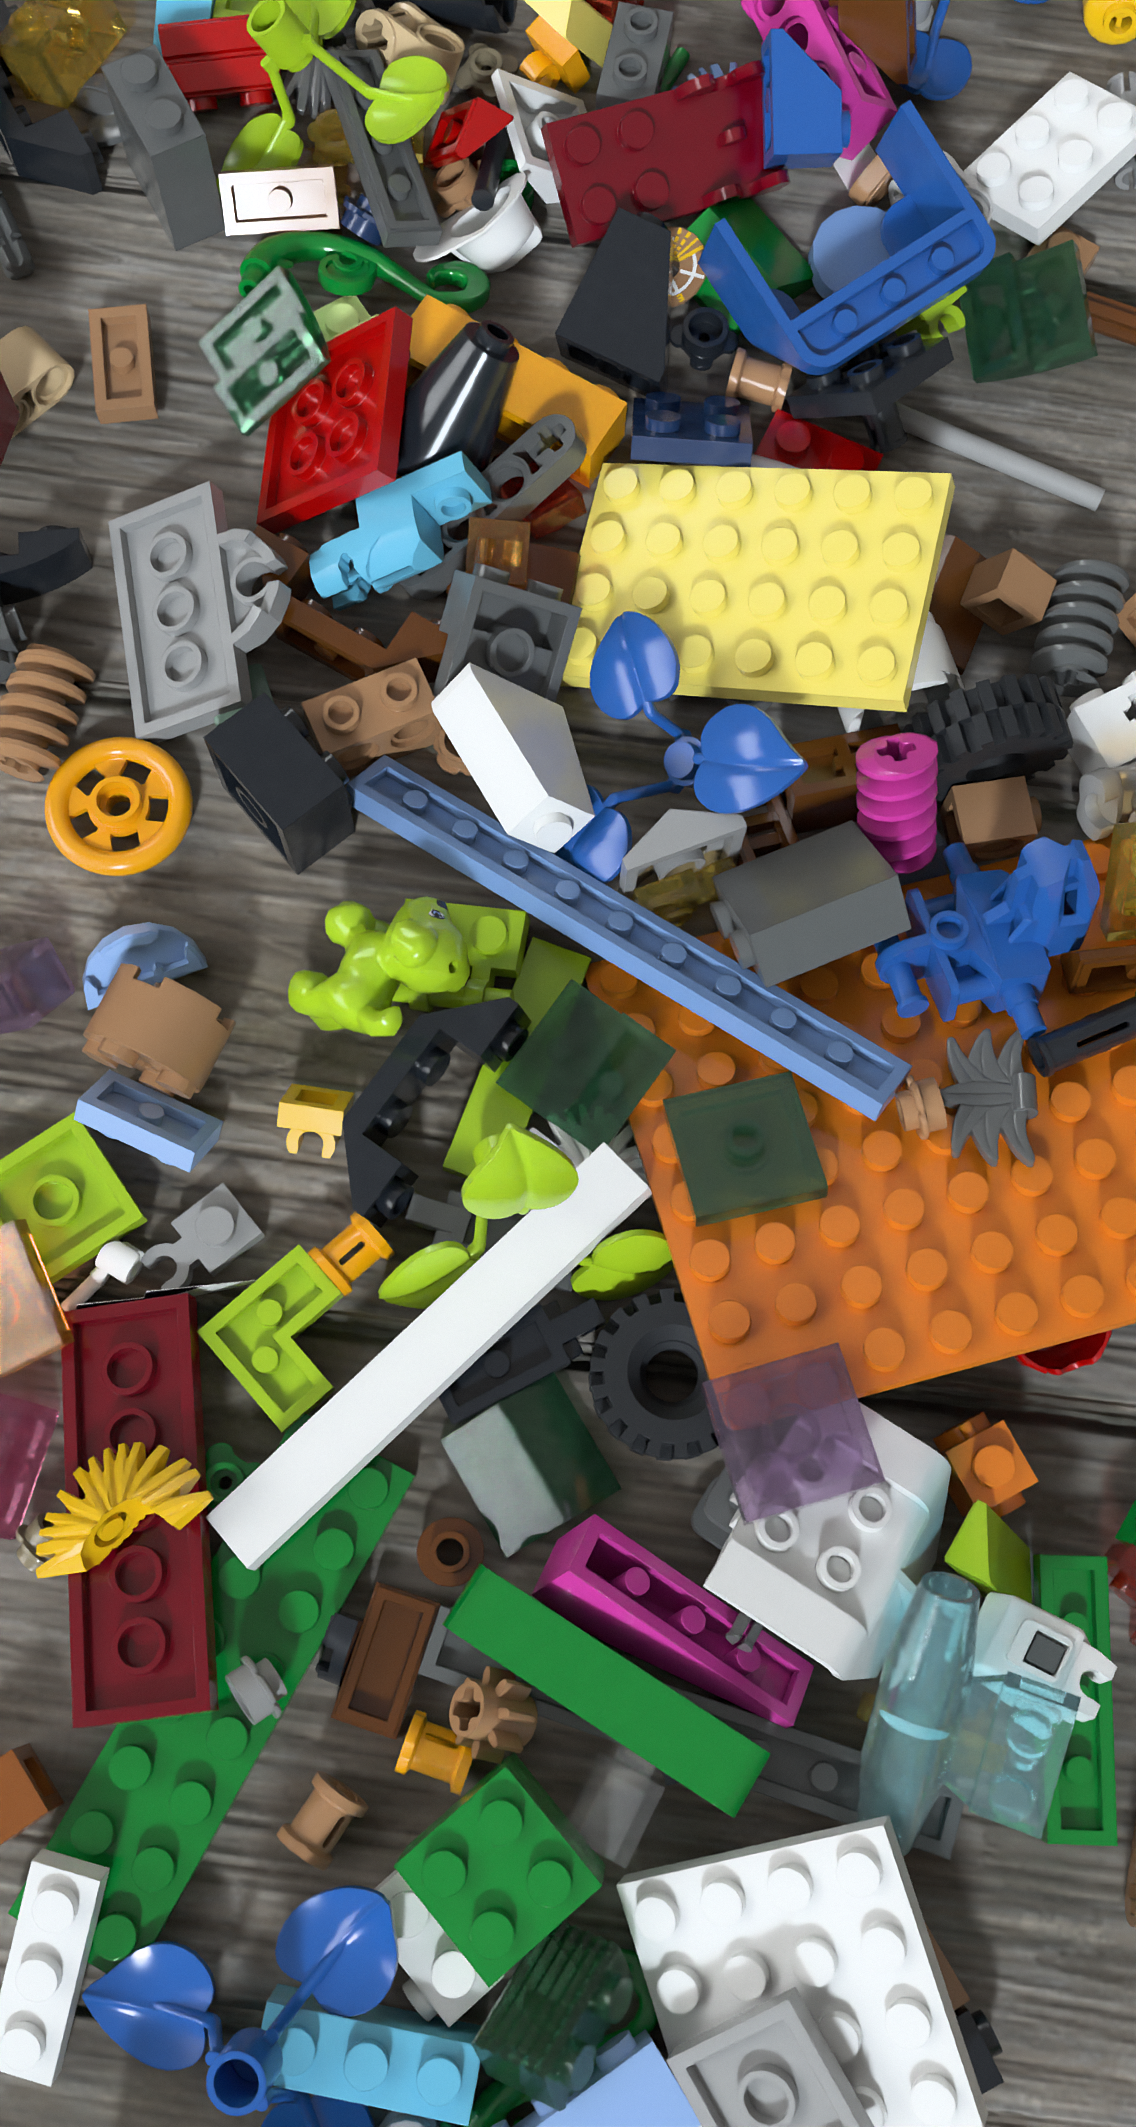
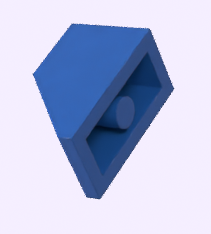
M783 28L771 29L761 46V60L765 70V76L762 77L764 169L831 167L843 153V148H848L851 137V116L849 110H842V90Z

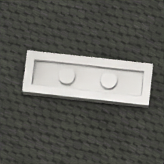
M43 1848L31 1861L0 1991L1 2072L49 2087L52 2086L60 2074L110 1868Z

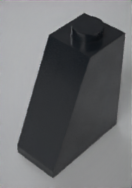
M620 207L618 208L555 332L562 357L644 396L650 392H667L674 255L671 231L667 230L666 225L659 218L647 212L640 211L635 215Z

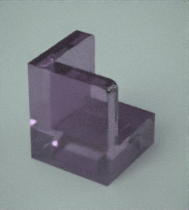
M48 937L7 946L0 950V1034L32 1028L74 994L75 987Z

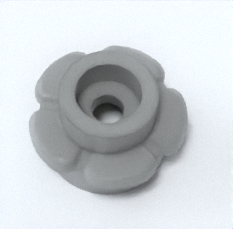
M243 1656L240 1661L241 1666L225 1676L227 1685L234 1698L253 1725H256L270 1714L276 1719L281 1716V1708L276 1701L287 1695V1690L280 1676L267 1658L255 1664L250 1657Z

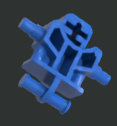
M1043 836L1028 843L1021 850L1017 868L1013 873L1009 874L1001 869L981 871L979 866L973 862L964 843L951 844L944 849L942 855L950 872L949 880L953 887L952 894L923 900L918 888L907 890L905 905L912 929L905 931L908 939L900 941L898 935L874 944L878 954L875 967L879 978L883 982L890 984L898 1004L896 1010L901 1018L917 1016L929 1007L928 999L925 995H922L916 981L925 978L943 1022L955 1019L958 1005L981 1000L992 1013L1006 1010L1008 1015L1013 1017L1022 1039L1028 1040L1035 1036L1039 1037L1047 1030L1038 1005L1051 970L1048 957L1080 949L1085 940L1100 896V884L1082 840L1072 839L1068 845L1064 846Z

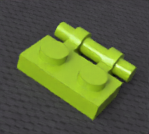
M405 898V903L413 899ZM446 903L451 921L463 935L468 948L470 979L457 992L445 991L431 994L413 991L401 983L392 1001L408 1003L411 1010L431 1012L434 1006L456 1008L506 997L514 1000L513 990L493 987L495 976L520 977L530 925V918L527 912Z

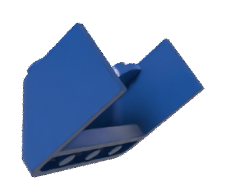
M911 100L900 106L875 149L904 195V198L894 203L888 209L880 225L881 241L891 257L804 313L800 312L795 302L786 293L777 289H770L725 218L715 223L698 261L700 268L746 339L755 347L807 374L824 375L846 363L974 280L984 271L995 254L996 239L992 228Z

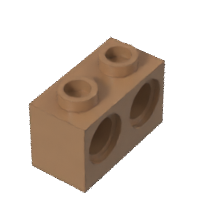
M417 658L301 703L308 730L318 754L320 755L325 750L329 751L343 767L348 778L362 773L383 755L396 760L434 745L435 736L439 735L442 729L431 706V702L435 697Z

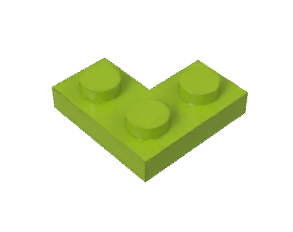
M298 1244L197 1332L280 1431L285 1434L303 1415L310 1413L336 1390L294 1339L344 1296Z

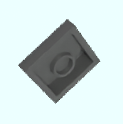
M475 562L472 574L455 570L439 631L447 633L448 638L434 685L433 695L437 697L470 662L555 703L582 608L561 602L564 589L528 579L526 590L509 586L511 573Z

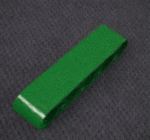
M482 1564L478 1565L442 1623L451 1632L734 1818L771 1755L762 1747Z

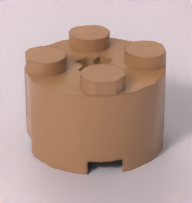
M121 963L83 1034L88 1040L82 1052L111 1068L117 1069L118 1065L121 1064L141 1071L139 1083L171 1098L177 1094L191 1099L193 1093L201 1092L236 1022L225 1017L222 1020L217 1019L222 1010L218 1005L178 982L164 977L161 983L155 982L152 986L137 980L141 972L139 966Z

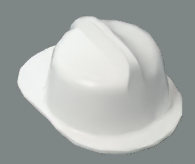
M524 172L516 173L498 185L494 205L490 210L480 211L472 204L442 222L440 225L443 231L439 244L416 246L413 252L416 262H428L452 252L463 262L476 265L486 273L501 272L514 266L535 248L542 239L541 227L521 195L528 179Z

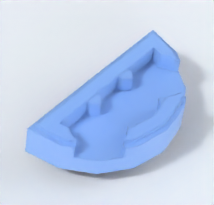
M151 922L123 926L102 938L87 958L82 980L88 1010L99 1006L121 963L139 966L141 972L137 980L153 986L155 982L161 983L164 977L173 980L207 968L206 958L193 939L172 926Z

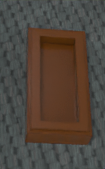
M376 1582L331 1718L394 1740L398 1738L442 1603L381 1582Z

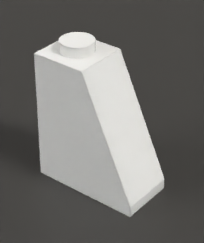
M470 662L431 702L433 713L508 835L555 854L595 817L562 706Z

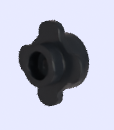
M700 307L692 310L685 317L683 325L674 326L670 333L671 344L676 348H682L690 358L691 367L698 371L709 370L715 359L723 354L734 353L739 341L737 334L734 331H729L726 317L720 311L710 307ZM699 338L709 339V341L701 342Z

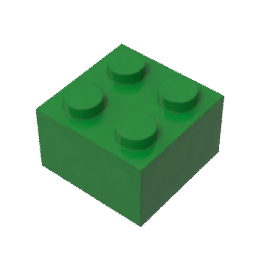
M515 1752L507 1756L501 1764H498L407 1845L394 1865L397 1872L488 1987L492 1986L603 1885L606 1867L604 1862Z

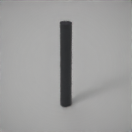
M497 100L495 106L500 108L499 102ZM506 127L485 143L471 197L473 206L480 211H488L494 205L510 141Z

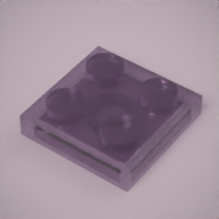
M838 1342L702 1382L701 1390L744 1526L872 1488L885 1482Z

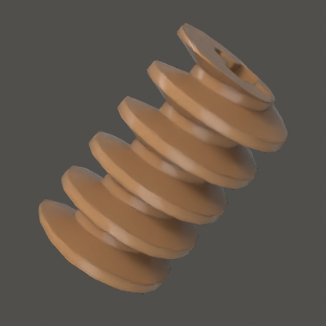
M32 643L27 645L26 650L19 652L15 662L17 672L10 674L6 684L9 693L2 695L0 698V770L25 781L41 783L45 779L38 772L40 767L57 770L62 763L56 755L47 750L48 746L67 748L70 742L69 737L56 728L57 724L75 727L79 720V717L65 707V704L84 705L87 700L85 692L73 685L74 682L92 684L96 674L92 669L67 652L47 645Z

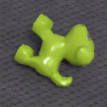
M426 896L406 902L396 913L390 925L386 921L375 919L368 907L355 901H343L328 910L325 918L326 934L332 942L345 948V954L341 960L338 972L330 977L323 973L309 970L295 972L290 980L288 1000L296 1012L308 1015L321 1030L348 1029L373 1037L395 1036L401 1027L403 1016L400 1007H391L400 984L402 983L413 991L424 994L459 991L466 984L470 976L468 948L463 935L451 921L446 903L437 898Z

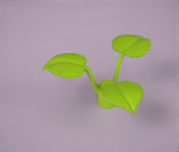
M261 0L248 17L247 31L267 54L262 59L261 66L269 74L281 107L282 118L276 113H266L249 121L241 129L230 146L221 171L297 166L304 144L300 136L291 131L295 125L296 118L279 73L280 69L299 72L311 62L313 56L317 57L364 97L373 100L365 116V126L374 140L383 144L403 142L421 130L442 104L444 94L450 88V77L436 61L428 57L412 55L392 62L384 71L379 88L371 87L319 45V39H329L339 33L345 26L354 10L356 0H286V2L284 0ZM217 178L216 183L218 187L219 196L221 197L219 179Z
M511 1122L506 1125L502 1133L489 1136L480 1141L473 1150L476 1167L465 1180L461 1190L464 1207L476 1215L472 1243L465 1248L459 1242L443 1241L419 1250L402 1262L381 1284L378 1290L379 1299H384L388 1303L399 1306L427 1309L472 1267L485 1252L488 1219H502L516 1213L524 1215L530 1209H547L567 1200L576 1190L579 1183V1176L574 1163L549 1141ZM634 1229L615 1234L599 1243L593 1252L589 1253L578 1264L582 1267L571 1276L570 1281L573 1290L586 1298L604 1301L618 1300L633 1296L652 1287L663 1279L674 1268L663 1233L647 1229Z

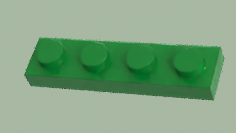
M1033 1554L1034 1605L1081 1628L1085 1632L1091 1646L1111 1661L1107 1557ZM1082 1674L1080 1678L1081 1690L1088 1698L1101 1705L1095 1719L1081 1722L1064 1714L1061 1719L1047 1723L1037 1717L1041 1841L1047 1844L1118 1846L1112 1680L1098 1684Z

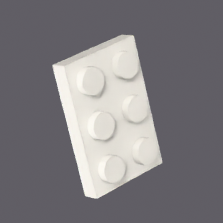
M1069 71L963 172L991 198L993 203L991 219L1039 246L1136 154V106Z

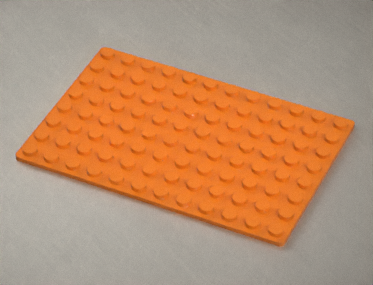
M1136 828L1112 833L1109 837L1095 841L1092 839L1083 840L1082 842L1091 859L1100 884V896L1085 940L1080 949L1075 951L1135 945L1136 876L1131 872L1126 861L1125 847L1136 842ZM1019 857L979 866L981 871L1001 869L1011 874L1017 868ZM950 874L901 886L904 901L907 890L915 888L919 889L923 900L952 894L953 887L949 880ZM719 931L695 937L739 963L729 938L723 939ZM906 932L898 934L900 941L908 939ZM874 944L775 984L912 1065L908 1076L912 1075L914 1081L934 1077L939 1089L955 1085L946 1056L948 1037L956 1039L960 1049L968 1058L975 1040L984 1029L988 1028L991 1031L993 1051L998 1060L1005 1043L1018 1030L1013 1017H1010L1006 1010L992 1013L981 1000L958 1005L955 1019L943 1022L925 978L916 981L922 995L927 997L929 1007L917 1016L901 1018L896 1010L898 1004L890 984L880 980L877 973L875 961L878 954ZM1061 954L1048 957L1051 970L1038 1005V1009L1047 1027L1044 1034L1134 997L1136 987L1069 994L1060 961ZM608 960L590 963L585 975L586 987L645 1176L652 1192L651 1195L723 1424L728 1429L733 1431L747 1429L1136 1323V1038L1059 1070L1049 1077L1041 1076L1033 1065L1028 1052V1040H1025L1021 1051L1022 1066L1024 1072L1031 1073L1036 1077L1038 1115L1033 1119L1026 1120L1027 1137L1035 1155L1034 1166L1027 1167L1017 1159L1000 1134L998 1139V1164L996 1167H992L981 1156L971 1136L965 1143L960 1157L953 1158L951 1156L952 1127L957 1109L944 1106L947 1128L930 1132L926 1140H922L918 1136L916 1129L906 1132L903 1130L896 1108L895 1096L877 1120L874 1121ZM753 966L747 968V969L753 971L754 973H756V971L754 970ZM905 1083L898 1092L906 1090Z

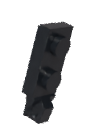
M591 1298L565 1313L561 1310L557 1300L543 1307L541 1303L532 1307L439 1396L452 1425L456 1426L571 1365L572 1360L583 1355L584 1352L578 1340L606 1325L605 1317L595 1299Z

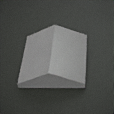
M669 809L622 859L618 892L637 904L644 905L712 880L713 876L735 868L747 829L743 815Z

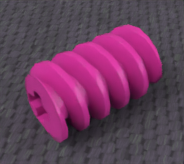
M915 732L898 733L893 736L871 739L861 745L856 752V767L859 769L856 773V784L859 789L856 794L857 808L859 809L857 813V826L896 873L903 874L921 870L932 862L937 852L936 796L938 788L936 777L938 775V745L935 740L927 735Z

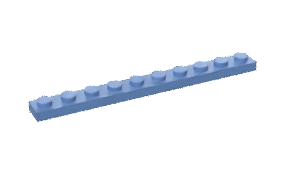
M383 755L347 784L346 790L353 799V808L870 1119L876 1121L894 1098L895 1093L904 1085L905 1078L909 1075L912 1065L780 987L773 985L766 988L758 974L747 968L743 970L736 961L551 852L508 835L500 822L390 757Z

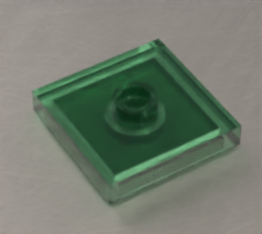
M791 1071L663 1100V1113L696 1227L827 1197L828 1184Z

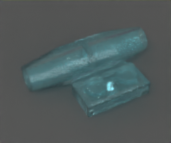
M941 1571L928 1572L922 1576L889 1645L861 1750L857 1822L889 1815L902 1855H906L911 1851L944 1784L969 1807L968 1812L1041 1839L1081 1700L1079 1696L1010 1671L1003 1675L974 1677L980 1593L976 1586L958 1575Z

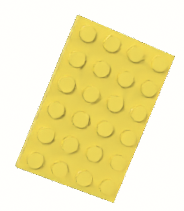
M603 463L579 553L581 558L572 605L581 607L582 611L560 686L590 688L591 665L602 639L618 616L622 615L623 612L631 611L646 615L659 624L671 638L676 648L680 663V677L678 687L672 695L907 712L955 490L952 473Z

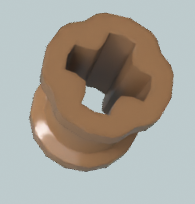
M738 347L725 396L735 399L739 397L771 406V412L776 413L777 409L782 410L793 366L786 362L780 365L748 356L747 349Z
M317 1771L312 1778L314 1790L293 1821L283 1824L276 1835L289 1850L305 1862L325 1871L334 1859L331 1851L353 1818H362L368 1810V1805L344 1783L323 1771Z

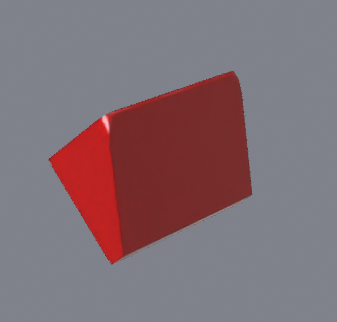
M480 97L441 112L424 160L425 167L434 170L466 159L512 122L514 116Z

